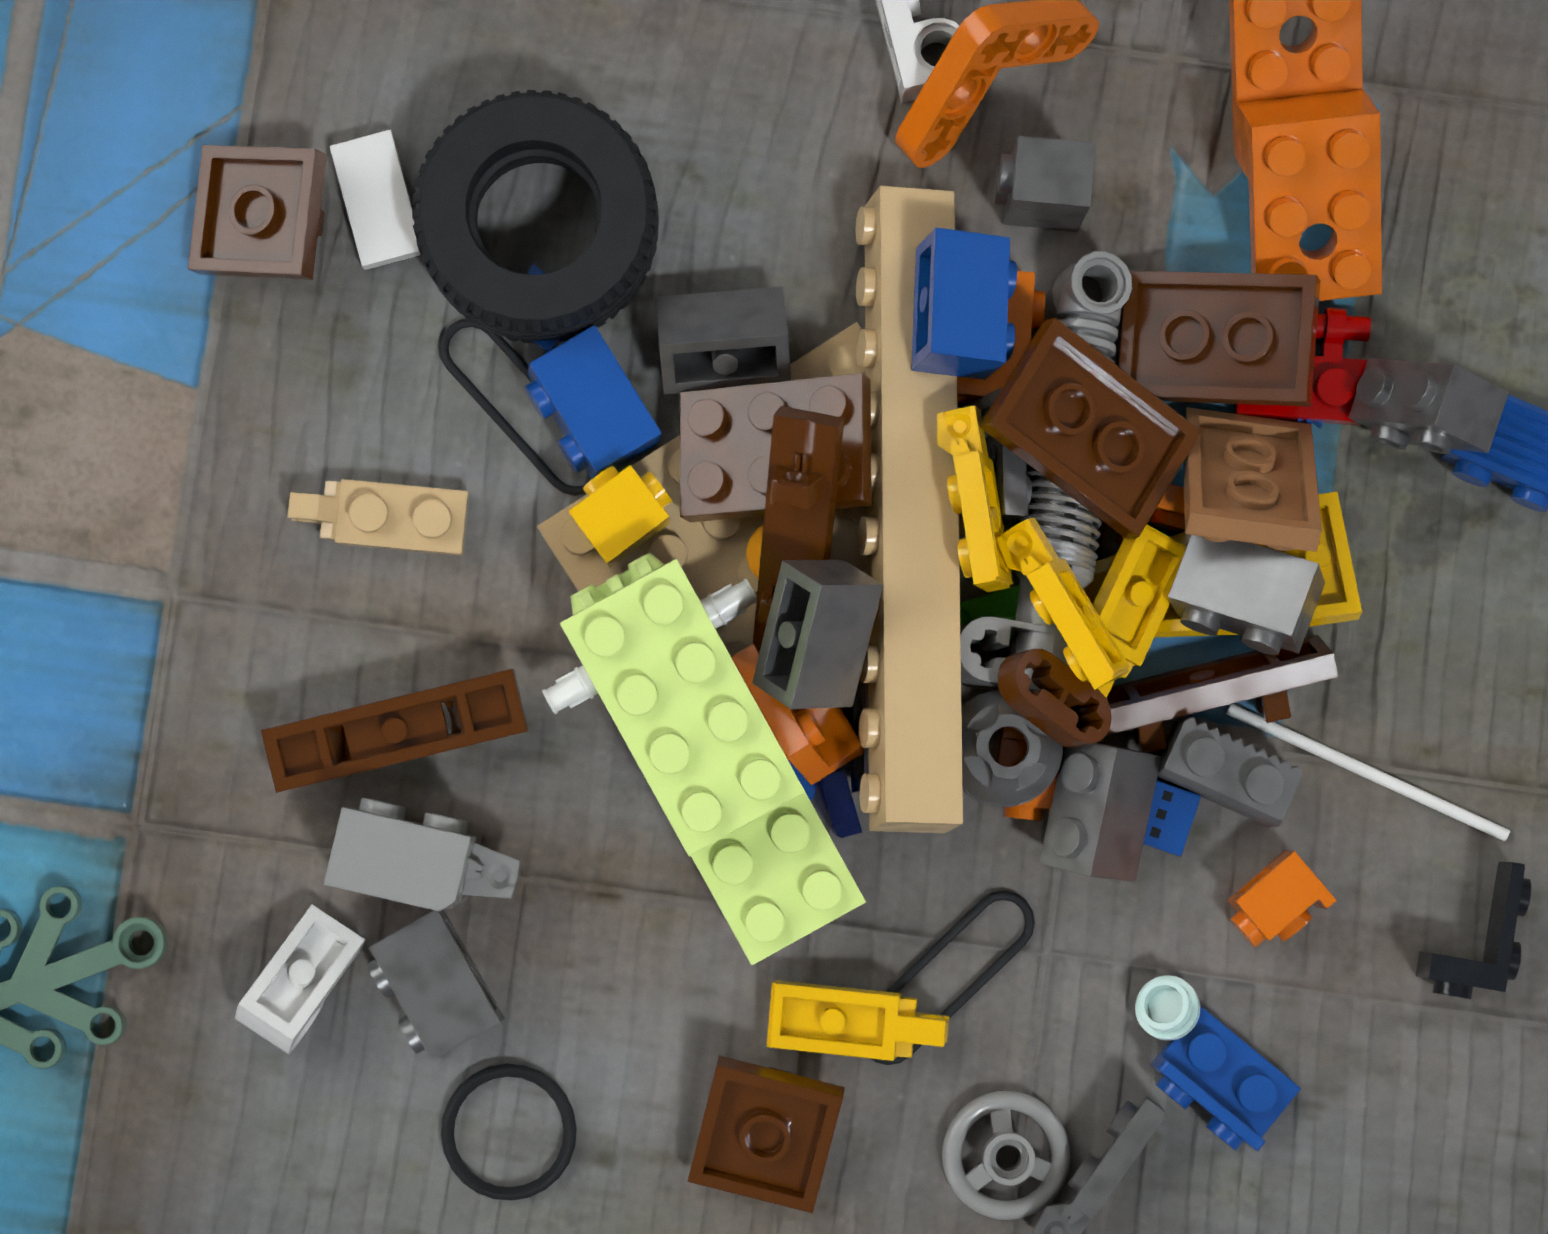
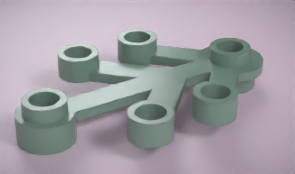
M68 886L52 887L40 899L39 909L41 915L12 978L0 983V1011L21 1003L84 1031L86 1037L94 1044L108 1045L115 1043L122 1038L126 1031V1018L118 1008L114 1006L96 1008L56 989L121 964L132 969H143L157 964L167 952V932L155 919L149 917L130 918L118 926L114 932L113 940L48 964L65 925L75 921L82 911V899L75 889ZM58 893L65 894L71 901V910L63 918L57 917L51 910V901ZM0 909V916L6 918L11 925L9 936L5 940L0 941V955L3 947H9L19 940L23 930L20 917L8 909ZM140 930L149 932L154 940L152 950L146 955L138 953L132 943L134 935ZM101 1013L109 1014L115 1021V1031L108 1038L100 1036L95 1030V1020ZM0 1015V1045L23 1054L26 1061L35 1068H49L62 1061L66 1054V1041L58 1031L42 1029L33 1032ZM42 1036L51 1039L55 1045V1053L48 1061L40 1059L35 1053V1043Z

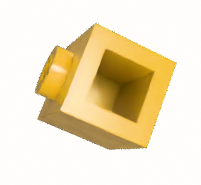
M631 465L620 473L614 466H610L583 487L588 497L568 511L608 567L611 568L671 523L670 517L664 508L673 501L651 471L640 478Z

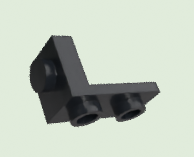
M1516 862L1498 863L1482 962L1429 952H1419L1416 976L1434 980L1433 993L1471 999L1473 987L1506 992L1507 981L1515 980L1521 962V944L1514 941L1517 917H1524L1526 915L1531 898V881L1528 878H1524L1525 864Z

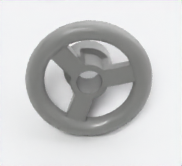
M1016 1091L987 1093L966 1104L950 1123L942 1149L944 1173L955 1195L973 1211L998 1220L1024 1218L1046 1207L1063 1187L1070 1166L1069 1140L1057 1115L1037 1098ZM1010 1110L1018 1111L1031 1117L1042 1127L1050 1143L1051 1162L1036 1157L1033 1147L1027 1139L1013 1131ZM990 1113L993 1137L988 1140L983 1149L982 1162L965 1174L961 1157L965 1136L977 1120ZM1005 1145H1012L1018 1149L1019 1157L1017 1162L1008 1168L999 1166L996 1163L997 1151ZM1029 1176L1043 1181L1035 1191L1016 1200H997L979 1192L991 1180L1008 1186L1020 1184Z

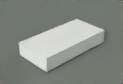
M391 130L329 146L363 269L367 270L421 255L413 229V207Z

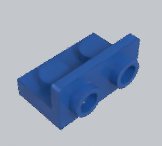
M1200 1006V1016L1195 1027L1184 1037L1168 1041L1150 1064L1163 1075L1156 1083V1086L1185 1110L1193 1101L1213 1116L1206 1127L1235 1151L1244 1142L1258 1152L1266 1142L1262 1139L1264 1134L1301 1090L1298 1085L1202 1006Z

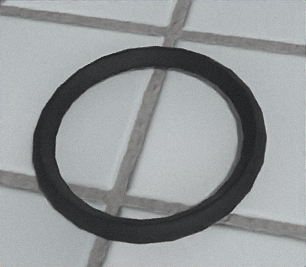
M500 1064L489 1066L472 1074L458 1086L449 1099L442 1117L441 1140L444 1155L450 1168L463 1184L486 1197L513 1201L534 1196L546 1190L560 1178L569 1165L575 1149L577 1126L574 1110L567 1095L554 1080L541 1071L525 1065ZM503 1077L522 1078L544 1089L555 1101L561 1114L564 1129L559 1155L550 1169L540 1178L526 1185L515 1187L496 1186L484 1182L471 1173L461 1160L456 1149L454 1137L455 1120L460 1106L467 1096L478 1086L492 1079Z

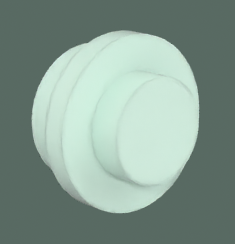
M1170 975L1159 976L1150 980L1140 990L1135 1004L1136 1017L1141 1027L1154 1038L1165 1041L1176 1040L1187 1035L1195 1027L1200 1016V1001L1196 991L1185 980Z

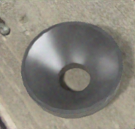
M999 689L981 693L961 707L962 788L969 797L982 804L994 807H1014L1030 802L1050 786L1060 768L1063 746L1011 708L1002 698ZM1002 727L1017 729L1023 734L1027 743V752L1024 759L1012 767L998 764L993 760L989 752L988 744L992 734Z

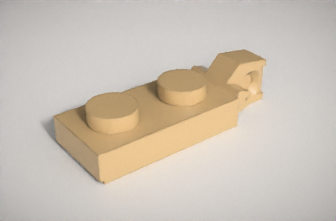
M341 479V482L325 481L324 495L290 492L287 518H292L291 521L321 524L320 538L335 540V543L339 545L463 556L470 493L462 490Z

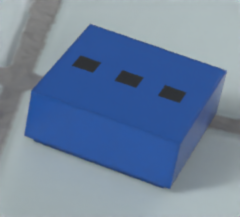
M1156 781L1143 845L1181 857L1201 796Z

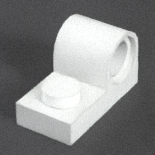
M875 0L901 103L915 100L934 69V66L929 65L923 59L921 50L931 43H941L947 46L959 25L946 18H932L914 23L912 17L921 15L919 0Z
M312 904L238 1004L235 1020L289 1055L313 1024L326 997L360 952L365 939Z

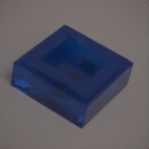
M845 770L822 778L820 784L835 836H839L840 839L862 833Z

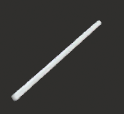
M1230 704L1226 714L1504 842L1509 836V829L1275 722L1266 723L1264 717L1236 704Z

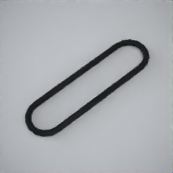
M460 319L450 325L442 335L439 346L440 357L446 369L552 486L562 493L573 496L586 494L583 490L585 485L571 486L561 481L452 361L449 354V344L454 334L463 328H481L467 319ZM481 329L496 343L527 379L532 382L528 376L529 366L503 337L493 335L489 330L486 332Z
M1003 890L988 894L971 908L885 992L898 993L987 906L1000 900L1015 903L1024 913V932L1015 943L940 1014L949 1016L950 1019L1027 944L1033 935L1035 926L1033 910L1028 902L1017 893ZM913 1044V1054L922 1046L921 1044ZM896 1057L894 1061L871 1060L884 1065L901 1063L909 1057Z

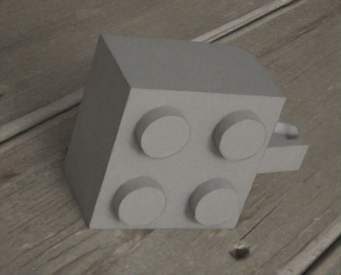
M367 798L361 799L359 808L342 807L323 885L435 911H442L446 908L452 909L467 900L468 895L513 898L520 874L521 860L481 845L482 837L467 834L470 821L425 812L423 823L405 819L407 811L405 806Z

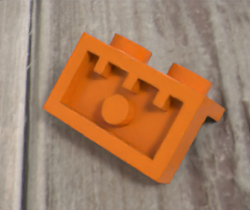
M754 644L731 657L786 758L811 785L864 752L860 739L842 707L789 709L754 685L752 682L760 653Z

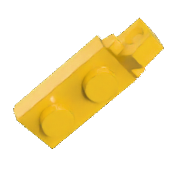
M968 406L937 414V445L953 455L956 474L948 476L947 487L954 513H962L966 538L958 540V556L965 578L973 577L974 585L987 592L1008 589L1013 582L1011 570L1007 568L996 538L1004 533L993 461L988 458L984 430L979 427L982 422L981 410L976 406Z
M1035 517L1018 523L997 537L996 541L1007 568L1027 575L1034 590L1030 591L1029 595L1035 610L1048 625L1055 623L1068 646L1063 648V653L1069 667L1077 678L1083 682L1089 680L1095 690L1129 672L1128 663L1065 558L1059 559Z
M1147 524L1138 538L1126 539L1124 537L1093 603L1095 610L1128 663L1129 672L1133 666L1142 665L1171 603L1168 596L1187 548ZM1129 672L1122 675L1120 678H1126ZM1114 681L1097 689L1107 698Z
M775 980L772 982L766 1047L894 1061L896 1057L911 1058L913 1044L944 1047L948 1040L949 1016L916 1012L917 998L902 997V993Z

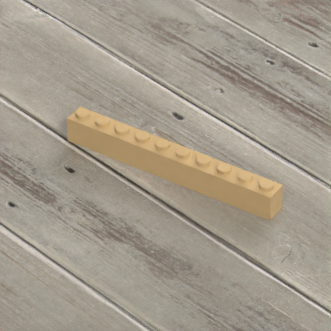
M879 186L867 204L859 208L856 218V242L858 245H865V268H860L856 282L857 304L865 306V329H861L858 335L856 358L858 366L866 368V376L871 380L872 506H867V516H862L859 523L858 550L860 555H867V575L883 584L878 611L875 616L860 676L862 683H868V708H864L861 712L859 739L862 748H869V773H864L861 778L859 799L861 811L869 813V831L947 833L963 824L960 570L958 556L959 514H955L952 509L947 487L948 476L956 474L953 455L937 445V414L957 409V376L911 371L916 247L936 227L955 230L954 191Z

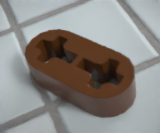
M1030 649L1006 657L1000 665L997 680L1002 698L1011 708L1058 744L1065 747L1095 744L1102 740L1109 732L1112 715L1107 698L1100 690H1094L1091 683L1087 680L1083 682L1078 679L1071 668L1054 654L1044 649ZM1032 668L1034 670L1031 679L1024 673L1025 669ZM1031 681L1041 690L1030 692L1028 688ZM1079 705L1081 707L1079 714L1077 715L1069 707ZM1078 718L1085 723L1083 728L1078 729L1076 727Z

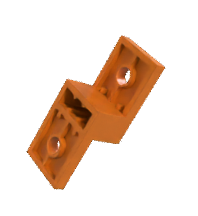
M1229 0L1234 156L1249 183L1251 273L1317 275L1321 280L1319 301L1382 294L1380 112L1363 90L1362 0ZM1295 16L1310 18L1312 23L1311 33L1305 41L1294 46H1288L1280 42L1279 34L1281 27L1288 19ZM1315 224L1330 226L1332 229L1331 238L1321 249L1308 251L1300 247L1301 235L1308 227Z

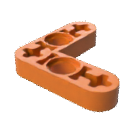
M1030 0L989 4L978 8L966 17L955 31L895 135V143L916 167L925 168L935 164L955 145L1000 69L1069 60L1081 53L1091 43L1099 29V21L1080 0Z

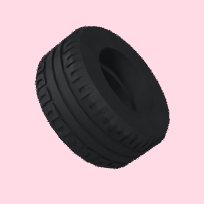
M519 90L511 92V95L505 96V94L497 95L496 99L492 101L487 99L481 102L480 106H473L467 109V114L464 116L460 114L454 120L455 123L452 126L448 125L443 130L444 134L442 137H437L433 143L434 147L425 156V164H421L420 176L417 178L414 186L417 191L413 194L414 209H412V219L414 221L413 229L416 242L427 271L439 291L468 321L473 324L475 323L486 332L489 330L493 335L503 336L515 342L517 339L522 340L523 343L555 339L561 342L567 338L570 340L593 325L598 328L605 325V321L608 318L612 320L621 309H624L629 304V299L636 296L639 287L643 285L647 278L646 273L651 269L652 260L657 250L659 215L655 187L648 164L642 156L636 143H633L632 137L627 131L622 129L616 120L612 121L609 114L603 110H598L590 102L585 104L581 98L574 96L571 98L561 92H558L556 95L552 94V91L542 90V93L536 92V90H527L526 93H520ZM534 163L554 164L575 172L589 187L597 208L595 234L585 252L566 267L540 275L516 273L497 263L484 248L477 225L479 205L490 186L507 172L517 167Z

